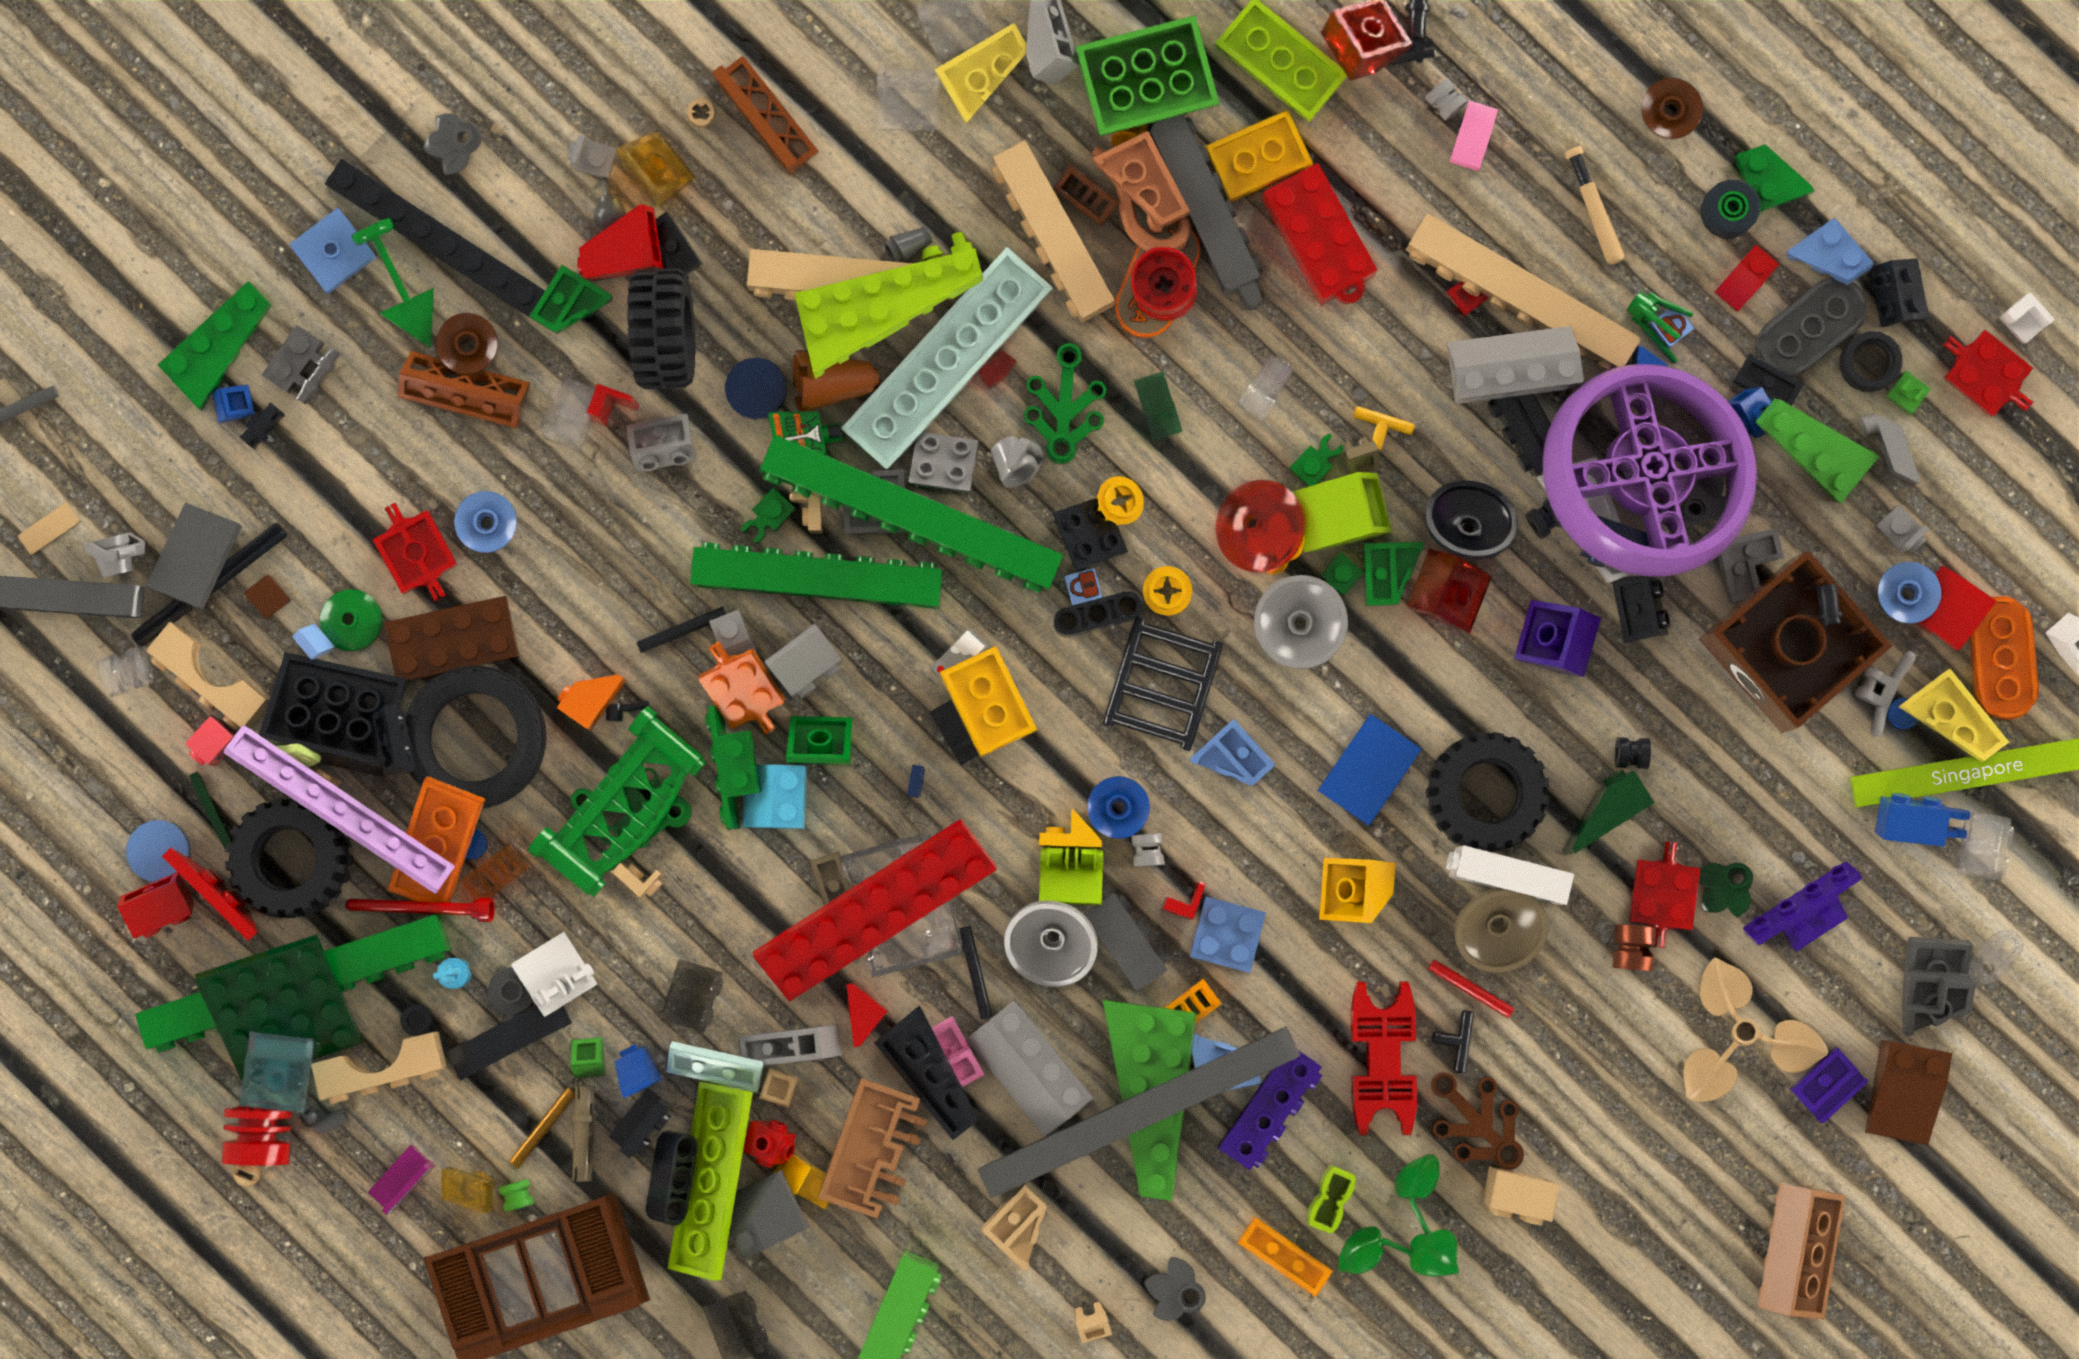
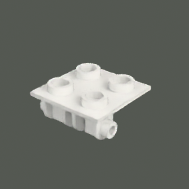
M562 932L511 964L544 1017L597 985L592 976L594 974L592 967L588 963L584 964L565 932Z

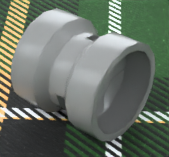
M1449 78L1439 83L1425 97L1430 105L1437 106L1439 115L1444 121L1452 118L1468 103L1463 94H1458L1454 91V84Z
M1162 833L1132 836V845L1136 848V855L1133 857L1134 867L1165 865L1164 855L1160 850V846L1163 844ZM1154 847V850H1142V848Z

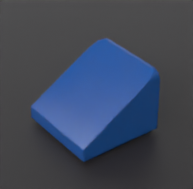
M1640 345L1635 348L1632 354V365L1655 364L1668 366Z
M248 385L218 388L212 394L219 423L255 415Z

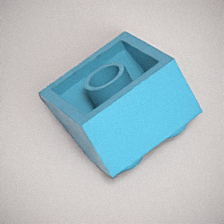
M757 765L761 793L744 795L742 827L805 829L807 767L805 765Z

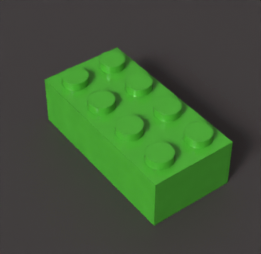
M907 1250L904 1251L858 1359H900L902 1352L909 1354L917 1335L912 1329L915 1323L922 1324L929 1308V1303L924 1302L927 1294L934 1295L940 1283L942 1274L937 1273L939 1264Z

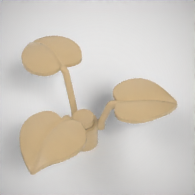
M1718 958L1712 959L1703 972L1699 989L1702 1005L1714 1016H1721L1728 1011L1736 1021L1731 1031L1734 1042L1721 1058L1715 1050L1709 1048L1696 1050L1687 1058L1683 1077L1686 1097L1689 1100L1696 1102L1712 1101L1731 1091L1737 1081L1738 1073L1732 1064L1725 1061L1738 1045L1749 1046L1756 1039L1774 1045L1771 1049L1772 1061L1779 1069L1789 1073L1807 1070L1828 1055V1048L1817 1032L1799 1021L1785 1020L1778 1023L1774 1029L1775 1039L1763 1035V1033L1759 1032L1758 1026L1754 1021L1742 1019L1735 1011V1009L1745 1007L1751 999L1753 993L1752 984L1747 975L1740 969Z

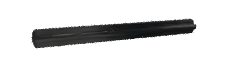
M274 523L228 558L210 595L286 538L287 533L278 523ZM174 600L133 631L131 637L138 646L144 647L156 638L169 622L175 623L195 607Z

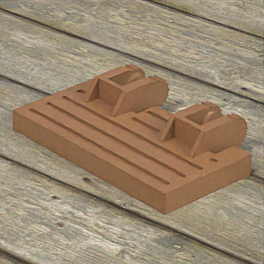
M860 1077L818 1198L877 1219L882 1205L870 1201V1197L898 1205L899 1197L893 1193L875 1189L874 1186L877 1178L886 1180L896 1186L905 1185L907 1179L880 1169L883 1167L895 1172L903 1145L891 1141L892 1137L919 1145L921 1138L913 1133L897 1130L895 1127L898 1118L920 1127L926 1126L927 1119L902 1110V1107L916 1112L920 1098Z

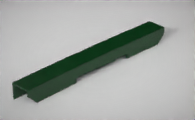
M198 771L189 775L192 784L224 849H226L227 843H232V839L209 796L201 775Z

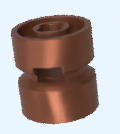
M1615 924L1614 942L1619 947L1613 951L1612 968L1654 971L1655 954L1650 951V947L1655 945L1657 927Z

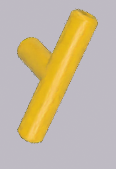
M1359 406L1355 408L1353 417L1376 424L1371 441H1375L1378 451L1382 450L1388 429L1412 435L1415 428L1414 423Z

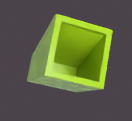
M1356 472L1289 492L1291 497L1289 509L1293 518H1296L1299 528L1297 532L1304 533L1305 543L1303 548L1305 553H1315L1393 533L1377 473Z

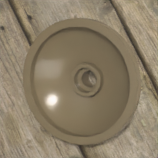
M1503 888L1490 889L1474 897L1460 912L1455 925L1456 945L1462 957L1479 970L1493 973L1515 970L1531 961L1542 949L1548 934V919L1543 906L1534 896ZM1501 917L1497 922H1492L1495 918Z

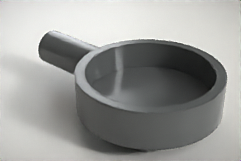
M512 967L498 971L490 980L488 986L490 1002L498 1011L507 1014V1020L526 1011L533 1004V999Z

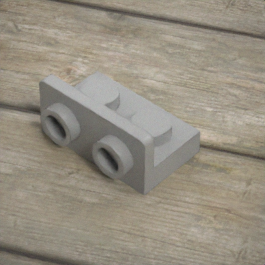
M687 413L626 425L630 455L637 472L653 471L661 467L684 465L688 462L696 461Z

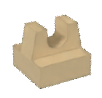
M1100 1302L1093 1303L1095 1313L1089 1316L1084 1315L1082 1307L1075 1308V1322L1082 1343L1112 1335L1106 1312Z

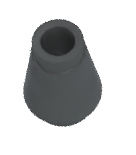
M922 227L890 236L889 240L884 242V247L892 262L906 263L926 248L927 245L931 244L932 239L928 230Z

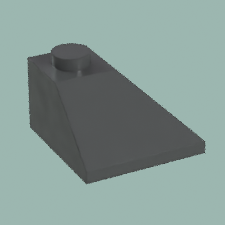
M782 1170L736 1191L730 1233L742 1259L763 1251L809 1228Z

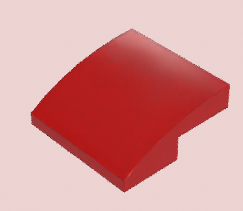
M1940 566L1935 573L1941 586L1939 606L1930 617L1915 624L1928 634L1932 632L1955 651H1959L1997 601L1960 575L1944 566Z

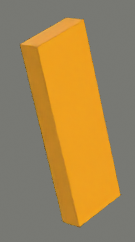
M1255 1216L1237 1241L1242 1247L1315 1297L1333 1272L1332 1269Z

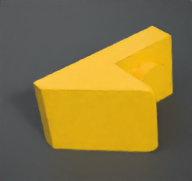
M1071 809V834L1065 833L1064 827H1046V833L1039 834V846L1102 848V840L1073 809Z
M794 1154L786 1164H778L774 1173L783 1171L795 1196L798 1194L819 1207L826 1209L829 1202L818 1198L826 1172Z

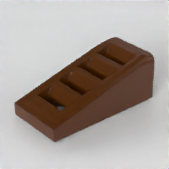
M1070 164L1053 188L1057 194L1101 227L1120 203L1118 199L1073 164ZM1076 176L1080 180L1070 193L1066 189ZM1084 184L1088 185V190L1083 195V197L1080 200H1078L1076 198V195L1079 193ZM1095 191L1099 195L1090 208H1088L1085 203ZM1105 198L1109 202L1098 216L1094 211Z

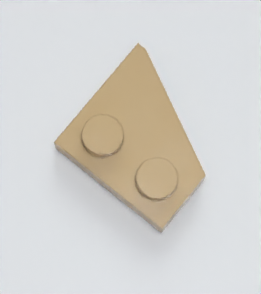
M1022 1184L983 1224L980 1230L1025 1272L1029 1266V1258L1033 1245L1036 1244L1039 1234L1038 1229L1041 1221H1043L1047 1205L1026 1184Z

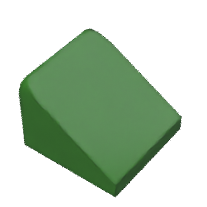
M602 1037L571 1040V1070L574 1078L605 1075Z

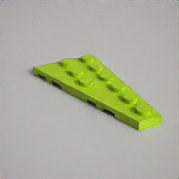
M976 249L794 293L815 379L825 374L824 370L838 363L840 365L849 360V356L863 347L869 348L907 326L909 321L920 314L926 315L934 310L933 306L945 299H953L982 282L983 275Z

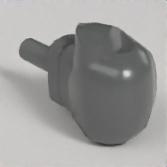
M602 179L601 185L604 196L598 199L599 205L594 210V222L597 227L606 229L626 213L619 195L611 194L608 179Z

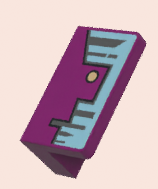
M410 1145L368 1193L384 1207L382 1212L385 1215L391 1214L429 1174L435 1165L414 1145Z

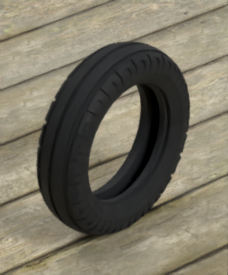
M464 666L438 675L418 692L405 716L416 769L411 773L419 785L422 786L424 778L429 776L485 798L482 809L502 804L524 790L538 772L545 754L546 725L537 700L519 680L495 668ZM468 694L490 695L501 701L511 712L517 727V745L512 759L498 774L481 781H463L450 775L439 764L432 748V729L437 716L448 703Z

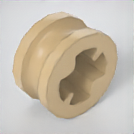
M703 98L693 100L687 109L688 119L695 127L705 128L711 125L715 119V110L712 103ZM699 106L701 109L709 108L710 111L706 112L709 117L706 120H703L701 117L696 120L693 115H696L694 111L696 107Z

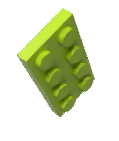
M1251 0L1214 45L1308 123H1310L1349 75L1347 71L1259 0Z

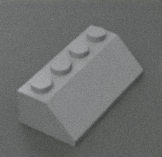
M1571 326L1447 342L1455 404L1576 389L1584 383L1580 350Z
M1015 1000L966 1038V1041L1044 1137L1094 1099Z

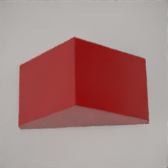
M855 983L846 984L853 1046L859 1047L865 1042L889 1010Z

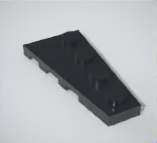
M920 1005L874 1042L952 1140L956 1139L979 1120Z

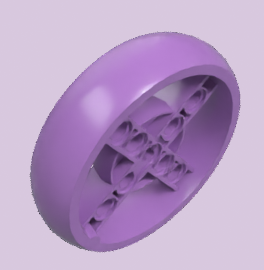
M1655 364L1625 365L1602 372L1587 380L1566 398L1557 411L1548 430L1543 450V478L1546 494L1562 528L1591 557L1611 568L1629 574L1649 577L1673 576L1707 564L1724 552L1735 540L1744 527L1754 503L1757 481L1756 458L1744 423L1730 403L1718 391L1696 376L1676 368ZM1651 395L1672 402L1692 415L1708 432L1713 442L1689 446L1679 434L1667 427L1658 425ZM1611 396L1620 434L1611 443L1604 460L1572 465V442L1579 421L1593 405ZM1630 406L1638 411L1639 416L1631 412ZM1638 436L1643 437L1647 445H1643L1641 442H1639ZM1703 456L1708 457L1712 465L1707 464ZM1674 460L1681 463L1683 470L1676 467ZM1616 470H1620L1622 473H1624L1625 480L1621 479L1617 475ZM1587 474L1595 478L1596 484L1588 480ZM1725 475L1726 497L1721 516L1707 535L1690 545L1680 505L1688 498L1695 480ZM1611 494L1622 507L1641 515L1650 547L1636 544L1612 531L1593 513L1584 498ZM1653 494L1661 499L1662 505L1654 500ZM1661 524L1669 529L1670 534H1666L1662 530Z

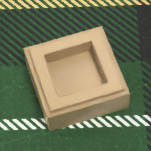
M768 1068L759 1099L790 1108L799 1077Z

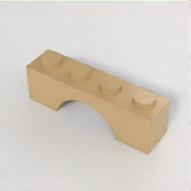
M169 622L146 650V652L153 656L150 662L163 672L169 669L177 676L174 681L188 692L191 689L195 690L201 695L198 700L211 711H214L215 708L225 715L222 720L236 731L243 725L251 729L266 711L270 699L247 681L241 680L225 687H217L208 682L201 673L198 664L201 643L179 625Z
M439 1031L402 1040L401 1050L397 1059L390 1067L381 1072H370L361 1069L353 1063L348 1055L312 1063L311 1068L319 1101L329 1099L330 1104L349 1100L348 1093L359 1091L360 1096L379 1092L378 1086L390 1083L392 1089L410 1084L409 1077L420 1075L421 1080L440 1076L439 1070L447 1068Z

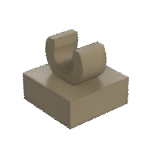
M1362 437V445L1352 447L1350 441L1346 442L1345 455L1349 474L1356 472L1368 473L1381 469L1379 452L1375 441L1369 442L1366 437Z

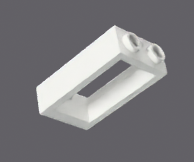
M1464 845L1456 847L1453 852L1450 851L1446 862V869L1450 870V878L1492 889L1503 888L1534 896L1539 901L1554 905H1567L1574 878L1573 873Z

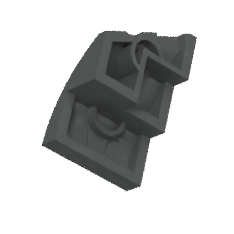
M1908 937L1902 996V1024L1905 1036H1912L1914 1031L1926 1026H1938L1950 1018H1958L1971 1013L1976 983L1968 974L1973 944L1969 940Z

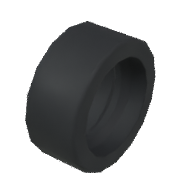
M1868 331L1857 335L1844 346L1840 355L1839 368L1843 379L1851 387L1861 392H1875L1884 389L1898 377L1902 368L1903 356L1899 345L1891 336L1882 332ZM1866 344H1875L1881 347L1889 359L1886 373L1875 380L1861 377L1853 366V356L1856 350Z

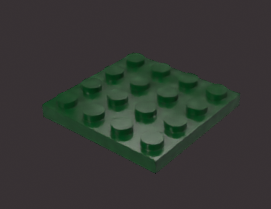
M317 934L195 975V982L242 1083L362 1044V1035Z

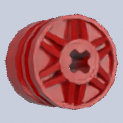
M1155 247L1144 252L1138 258L1131 272V288L1138 308L1147 317L1157 321H1173L1184 316L1193 307L1197 297V280L1195 269L1186 255L1171 247ZM1162 282H1167V285L1170 286L1168 293H1163L1162 289H1160Z
M242 1104L233 1108H224V1117L238 1118V1123L223 1124V1129L238 1134L237 1139L222 1142L223 1164L249 1166L290 1164V1143L276 1140V1134L291 1131L290 1125L277 1124V1119L292 1118L291 1109H283L274 1106V1104Z

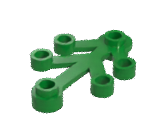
M1072 343L1062 345L1057 351V362L1062 367L1059 402L1045 387V382L1040 376H1031L1026 383L1027 391L1031 395L1037 396L1057 419V431L1055 432L1044 421L1042 412L1038 407L1030 406L1024 412L1025 422L1030 426H1034L1047 441L1046 454L1056 464L1070 462L1076 455V444L1090 432L1100 430L1104 424L1102 414L1092 411L1087 414L1085 422L1069 434L1070 421L1092 402L1102 400L1106 395L1105 384L1101 381H1093L1090 383L1088 390L1071 403L1074 368L1081 362V351ZM1072 353L1075 356L1074 361L1071 363L1065 362L1063 360L1064 354ZM1034 380L1039 381L1042 385L1038 391L1030 388V383ZM1096 385L1102 387L1103 393L1099 396L1093 395L1091 392L1092 387ZM1030 411H1036L1039 414V418L1036 421H1030L1027 418V414ZM1097 416L1101 422L1098 426H1091L1088 421L1089 418ZM1058 444H1064L1067 447V452L1065 454H1058L1055 451V447Z
M613 764L612 766H610V768L608 769V772L613 768V766H614L615 764ZM645 768L646 772L651 771L654 774V780L650 783V786L654 789L660 788L662 783L658 779L657 771L652 768ZM623 787L630 799L627 800L630 810L633 813L640 812L643 807L642 803L648 801L638 788ZM586 788L574 791L570 799L572 808L577 811L580 807L577 803L578 797L580 795L588 797L592 791ZM676 797L671 808L679 806L681 809L680 816L673 818L669 810L657 829L639 847L640 849L647 847L650 840L666 827L678 828L688 823L692 810L687 800L682 797ZM626 814L614 825L608 826V829H612L615 832V837L622 834V827H627L630 824V816ZM600 837L603 843L611 845L610 841Z

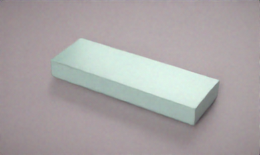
M672 1041L669 1047L666 1072L758 1093L764 1062Z

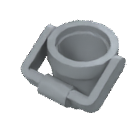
M1015 436L1004 438L991 449L992 457L999 471V478L1003 485L1008 488L1029 484L1045 459L1041 447L1034 440H1027L1024 437L1020 439Z
M129 532L85 543L84 548L87 554L95 558L102 578L132 571L131 557L145 553V541Z

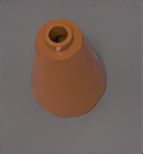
M796 350V355H793L792 381L793 386H796L797 393L800 394V396H794L798 412H808L873 392V388L879 384L877 368H872L871 362L849 358V360L840 365L836 363L824 370L825 374L815 379L808 351Z

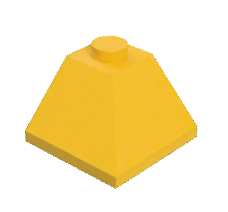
M1324 857L1319 920L1372 923L1394 894L1396 863Z

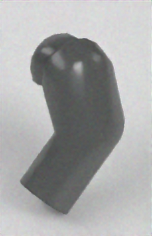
M306 1106L300 1112L302 1123L319 1133H326L349 1122L348 1115L343 1107L330 1114L320 1111L313 1106Z

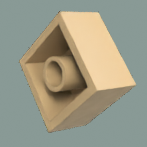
M1489 1166L1481 1203L1489 1207L1488 1212L1493 1215L1511 1219L1512 1213L1519 1214V1219L1524 1220V1222L1542 1226L1543 1220L1550 1222L1553 1220L1560 1184L1550 1179Z

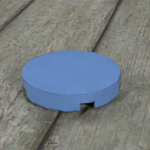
M165 820L149 821L140 825L131 834L126 846L127 860L131 869L140 878L154 882L177 872L162 855L172 847L190 858V842L182 829L176 824Z

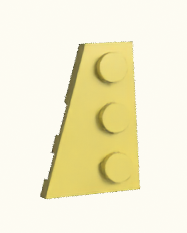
M1015 23L934 70L965 124L1026 55L1027 44Z
M1950 668L1898 706L1980 762L1985 761L2009 743Z

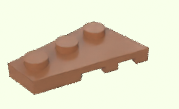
M1148 131L1093 157V162L1161 228L1190 215V210Z

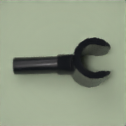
M649 702L610 704L606 709V720L622 722L623 712L643 710L649 706Z

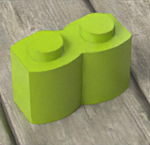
M1332 1164L1327 1167L1319 1182V1194L1313 1198L1307 1210V1223L1310 1226L1328 1234H1332L1338 1228L1343 1217V1204L1350 1199L1355 1189L1356 1177L1354 1174Z

